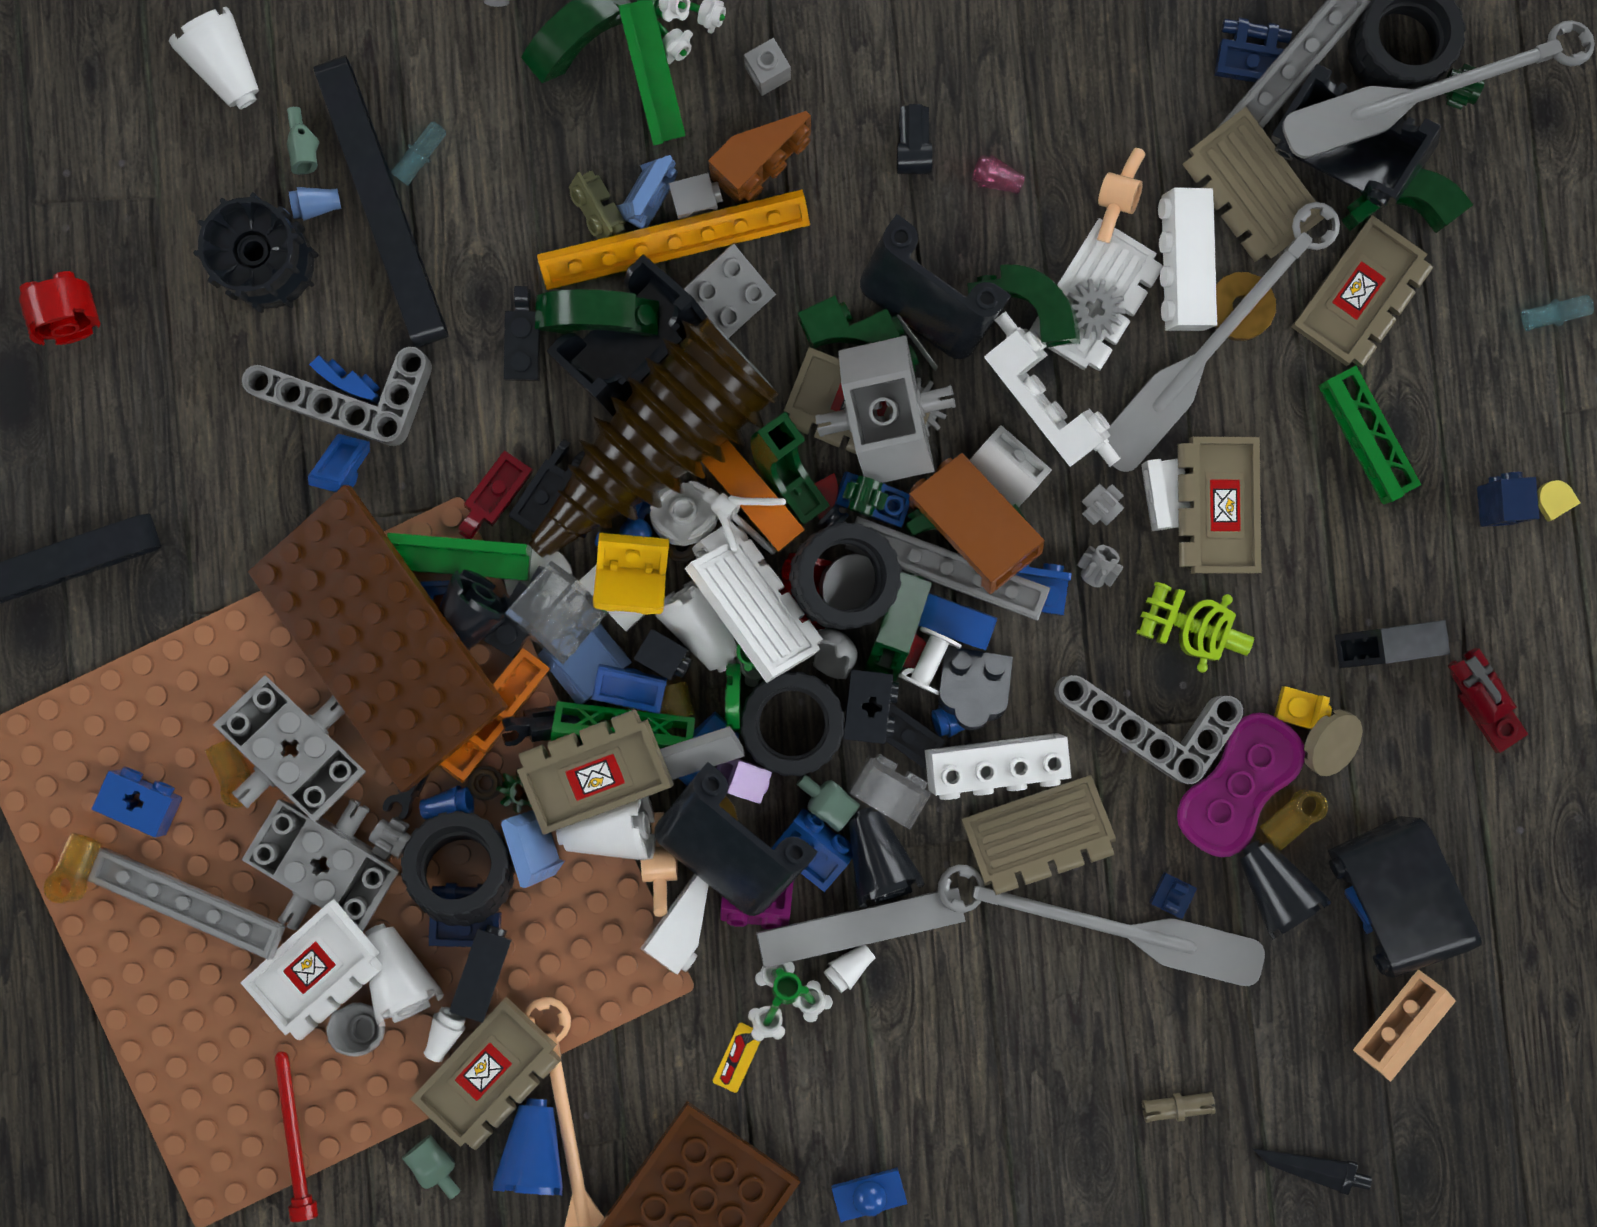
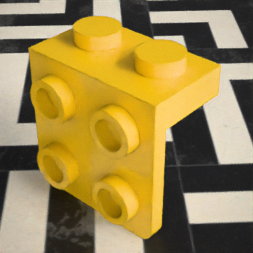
M599 533L593 607L606 611L636 612L645 615L661 614L664 610L669 539Z

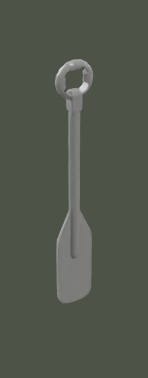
M1573 20L1562 21L1552 28L1548 34L1547 43L1416 89L1369 86L1288 114L1283 121V133L1293 154L1300 158H1310L1384 133L1416 103L1553 58L1562 65L1570 67L1581 65L1588 61L1593 54L1594 38L1588 27L1582 23ZM1574 30L1580 34L1578 37L1581 40L1582 46L1586 48L1585 52L1580 51L1577 54H1571L1569 57L1562 53L1563 48L1560 41L1556 39V36L1570 33Z
M1312 202L1300 208L1293 218L1292 224L1295 239L1196 354L1154 374L1111 423L1110 428L1107 429L1111 435L1107 438L1109 440L1108 443L1118 456L1121 457L1120 460L1112 465L1119 471L1128 472L1138 467L1193 403L1207 360L1306 249H1324L1335 241L1339 234L1340 221L1332 207L1325 203ZM1310 209H1320V215L1326 220L1331 219L1332 230L1326 231L1321 237L1322 243L1319 244L1312 243V238L1305 232L1301 233L1300 222H1305L1311 216Z
M958 864L949 867L941 875L938 882V894L941 902L954 912L965 913L974 910L983 901L1129 939L1163 966L1240 986L1255 984L1262 972L1265 951L1262 944L1252 938L1174 918L1129 925L1009 893L995 895L993 889L985 887L981 874L975 868L968 865ZM955 872H958L960 877L968 879L973 875L977 880L978 886H974L972 894L975 900L968 905H965L964 901L955 898L950 902L946 897L945 891L950 890L952 882L948 877Z

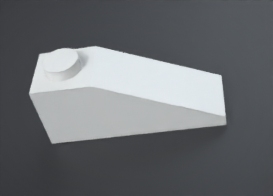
M695 873L670 906L667 914L662 917L640 948L677 975L680 970L686 972L697 958V954L694 951L699 944L709 885Z

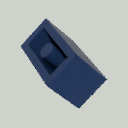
M1523 472L1500 474L1501 476L1489 477V483L1477 487L1480 527L1515 525L1540 519L1536 477L1523 478Z

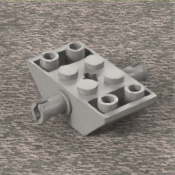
M907 336L839 350L841 385L846 406L845 410L815 416L816 425L831 422V425L817 428L819 436L823 437L824 435L850 430L864 477L881 483L935 472L924 417L929 412L956 407L955 398L940 401L941 397L954 395L952 386L949 385L948 387L922 393L920 389L918 390ZM886 401L887 406L893 407V413L889 415L890 420L888 421L885 420L884 416H878L877 410L882 408V402Z
M264 675L213 724L255 766L253 768L255 772L232 792L247 809L269 786L272 788L276 786L315 823L366 773L357 762L328 736L329 732L327 730L345 713L336 698L332 695L316 713L306 715ZM298 744L296 749L299 754L296 757L290 754L283 757L286 753L284 750L286 746Z
M278 799L242 860L292 890V898L281 916L277 919L281 924L284 925L287 922L286 927L298 930L301 921L312 904L323 908L335 899L362 932L364 931L399 873V870L387 859L384 861L373 854L371 846L354 836L366 814L370 811L366 805L360 806L361 802L350 799L348 806L335 825L323 817L314 823L296 805ZM326 857L328 859L326 865L330 869L323 871L319 861Z

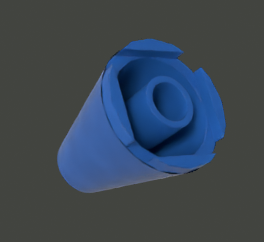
M527 1098L526 1105L518 1106L493 1181V1191L505 1192L506 1190L524 1194L562 1195L563 1183L555 1114L553 1107H547V1100Z

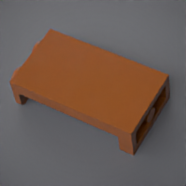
M963 453L954 459L948 458L943 461L934 475L929 479H920L910 490L909 506L913 511L919 509L982 577L981 586L990 595L1043 552L1045 540Z

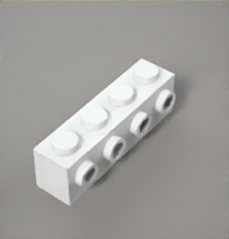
M1173 188L1161 196L1158 204V215L1162 219L1159 249L1163 253L1160 283L1164 287L1161 317L1165 321V331H1205L1217 326L1213 188Z
M1059 733L925 750L928 789L934 795H939L941 800L960 798L961 792L973 791V795H989L994 793V788L1006 787L1007 791H1020L1027 789V784L1040 782L1042 787L1058 786L1061 784V779L1071 778L1068 739Z

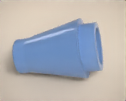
M297 187L296 191H289L294 219L302 218L305 221L324 213L341 209L337 188Z

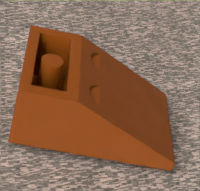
M804 111L732 136L708 160L711 179L714 182H718L719 187L736 204L741 205L746 200L752 202L762 192L763 187L761 185L770 176L774 179L787 166L785 161L794 152L798 155L808 146L811 141L809 138L811 135V115Z

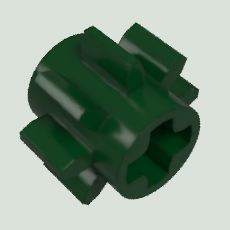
M1464 63L1462 68L1458 70L1450 69L1446 78L1475 69L1476 67ZM1485 80L1444 93L1447 95L1446 105L1460 110L1467 103L1474 105L1483 90Z
M858 476L856 483L847 482L842 498L850 500L849 510L872 517L874 509L879 511L884 509L888 494L881 492L883 483L868 477Z
M517 770L516 775L513 776L503 773V778L505 779L503 786L496 787V790L505 796L501 799L500 804L506 807L513 802V811L517 813L521 812L522 806L528 805L532 807ZM517 784L522 785L521 791L523 794L520 797L516 796L517 791L514 788Z

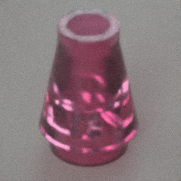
M992 154L989 157L985 155L980 156L972 175V181L977 182L978 187L1008 191L1015 194L1020 192L1025 179L1024 174L1017 172Z

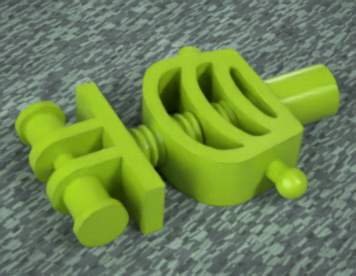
M1159 582L1154 583L1155 589L1152 597H1147L1146 603L1152 606L1149 613L1142 612L1140 616L1144 619L1140 630L1136 632L1138 635L1153 639L1154 635L1152 634L1155 626L1159 624L1162 627L1156 642L1166 644L1174 624L1175 627L1180 628L1179 643L1181 650L1189 656L1200 658L1197 670L1201 673L1206 672L1208 669L1207 660H1219L1221 658L1224 648L1245 656L1249 654L1254 637L1231 629L1236 614L1227 608L1233 601L1231 595L1225 594L1220 604L1213 600L1199 601L1185 615L1184 613L1181 614V612L1178 613L1185 591L1181 589L1175 590L1172 600L1168 604L1165 603V599L1172 587ZM1203 607L1209 608L1201 619L1194 618L1198 610ZM1159 608L1167 611L1165 619L1156 616ZM1216 613H1219L1220 615L1216 618L1213 625H1211L1209 623L1210 619ZM1189 631L1191 633L1194 632V648L1189 643ZM1207 637L1205 651L1203 647V638Z

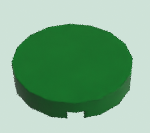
M728 663L726 665L727 684L725 688L726 727L730 726L734 732H740L741 663Z

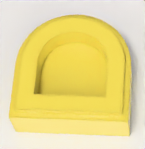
M1563 481L1547 482L1537 491L1538 506L1547 522L1556 519L1580 504L1572 488Z

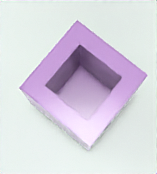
M739 758L717 765V769L727 779L728 794L761 804L762 798L768 790L772 772Z

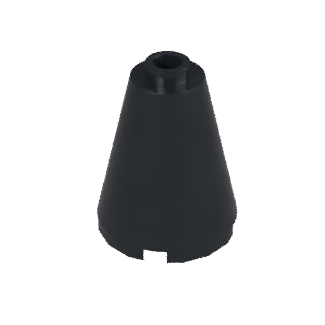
M464 569L461 574H459V571H456L451 577L438 609L469 651L511 616L513 606L505 594L500 598L493 592L496 587L494 583L478 573Z
M872 807L855 812L853 815L854 819L849 822L856 896L859 907H868L866 900L874 899L877 905L913 892L911 885L917 883L919 888L925 885L923 877L882 812H874Z
M1260 839L1242 850L1245 856L1240 859L1267 932L1272 940L1281 935L1277 929L1284 934L1315 915L1317 911L1321 910L1318 903H1321L1324 908L1331 904L1329 898L1269 841L1262 844Z

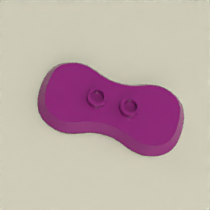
M1252 713L1243 717L1226 741L1222 758L1217 767L1210 775L1192 786L1180 801L1177 820L1178 826L1186 838L1202 851L1217 857H1230L1242 851L1253 838L1260 812L1272 795L1290 784L1302 770L1305 761L1304 744L1298 734L1282 720L1269 714Z

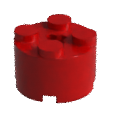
M59 272L53 276V279L41 282H27L19 287L21 293L19 302L30 340L36 344L45 345L44 339H55L56 345L74 343L94 334L92 327L96 325L99 328L101 325L90 285L85 280L75 278L73 272Z

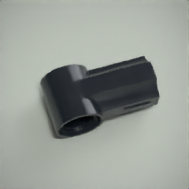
M922 104L900 107L899 114L900 143H897V174H931L932 143H929V107Z

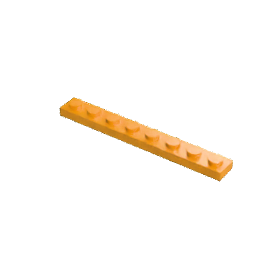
M798 190L537 254L546 289L550 290L627 271L629 266L635 263L643 254L655 264L732 245L733 243L736 244L810 226L803 190Z

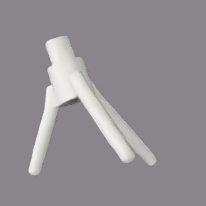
M712 488L705 492L703 499L712 505L711 510L716 513L733 552L738 550V546L729 523L731 520L770 554H775L776 549L737 513L740 505H785L786 500L784 498H748L732 495L728 497L724 493H717Z

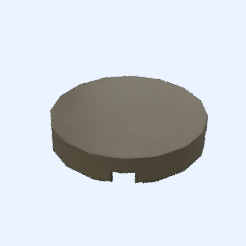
M1338 709L1333 711L1335 714L1328 717L1325 715L1319 719L1306 739L1304 751L1308 753V759L1304 758L1305 764L1318 775L1331 776L1338 773L1349 764L1359 748L1363 732L1361 721L1346 710Z

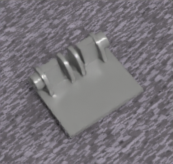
M734 243L684 288L696 300L708 318L728 338L776 295Z

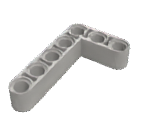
M406 347L400 350L395 357L378 406L261 365L250 366L245 370L242 375V385L246 392L260 400L389 446H397L402 444L408 437L429 380L432 365L429 358L416 347ZM419 357L421 359L420 368L416 372H407V362L411 358ZM267 375L268 384L266 388L257 391L255 387L256 380L260 376ZM298 386L301 391L299 398L295 402H288L287 394L289 390ZM401 389H408L409 398L407 402L401 405L395 404V394ZM325 398H331L333 402L331 410L328 413L321 414L319 404ZM363 409L365 412L363 422L356 426L352 425L351 415L353 412ZM388 421H396V433L390 437H385L383 435L384 425Z
M1072 675L1062 677L1054 687L1055 697L1062 705L1173 780L1184 784H1194L1204 776L1243 716V707L1237 698L1232 696L1213 697L1208 701L1186 736L1179 743L1082 677ZM1070 681L1076 682L1080 688L1079 696L1073 701L1068 700L1063 693L1064 686ZM1099 700L1104 701L1108 706V714L1102 720L1096 719L1092 713L1093 705ZM1225 701L1231 707V715L1227 720L1223 721L1218 717L1217 708L1221 702ZM1127 720H1132L1137 727L1135 736L1130 739H1126L1121 733V726ZM1204 730L1209 731L1212 735V743L1206 749H1202L1198 744V736ZM1156 739H1160L1165 745V752L1159 758H1154L1150 753V745ZM1188 758L1193 763V772L1190 776L1184 778L1179 773V764L1182 760Z

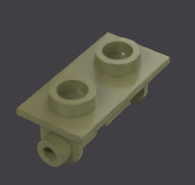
M589 171L583 176L578 172L569 186L570 196L573 203L580 207L586 217L590 233L596 236L597 239L610 237L612 233L614 236L623 234L626 231L624 227L626 222L615 203L613 202L606 206H603L601 203L608 200L610 194L600 176L595 175L593 171Z

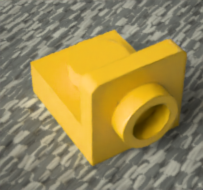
M1282 686L1274 717L1285 723L1311 730L1319 719L1325 715L1331 716L1332 706L1329 705L1330 697Z

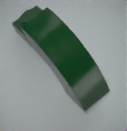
M572 0L538 31L521 56L522 60L541 83L565 74L578 53L590 41L604 31L622 24L618 6L631 2L629 0Z
M1427 169L1419 171L1395 203L1416 210L1435 233L1473 206L1470 199L1453 181ZM1364 193L1347 207L1350 214L1342 220V223L1349 231L1381 208L1372 204Z
M1007 264L1000 265L1001 279H997L996 275H984L977 277V282L967 283L968 294L977 284L991 282L1011 295L1010 298L1022 299L1032 304L1039 317L1041 343L1046 345V348L1080 344L1078 320L1072 304L1058 285L1043 273L1026 266Z
M589 289L558 290L536 295V330L562 334L579 330H610L644 336L658 335L659 301L639 298L634 293Z
M784 412L752 435L751 450L764 482L778 498L786 500V508L803 526L830 505L801 463L798 446L805 439L787 413Z

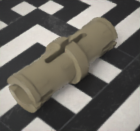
M1211 1091L1186 1096L1174 1093L1170 1098L1142 1100V1108H1145L1143 1116L1146 1123L1167 1119H1176L1179 1122L1185 1121V1117L1215 1114V1107H1212L1215 1102Z

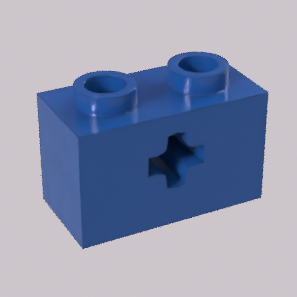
M123 767L122 770L108 771L91 810L152 837L165 836L183 797L173 793L175 788L161 781H154V784L143 780V774L132 768ZM136 794H140L139 799L144 802L143 806H138L139 801L134 799Z

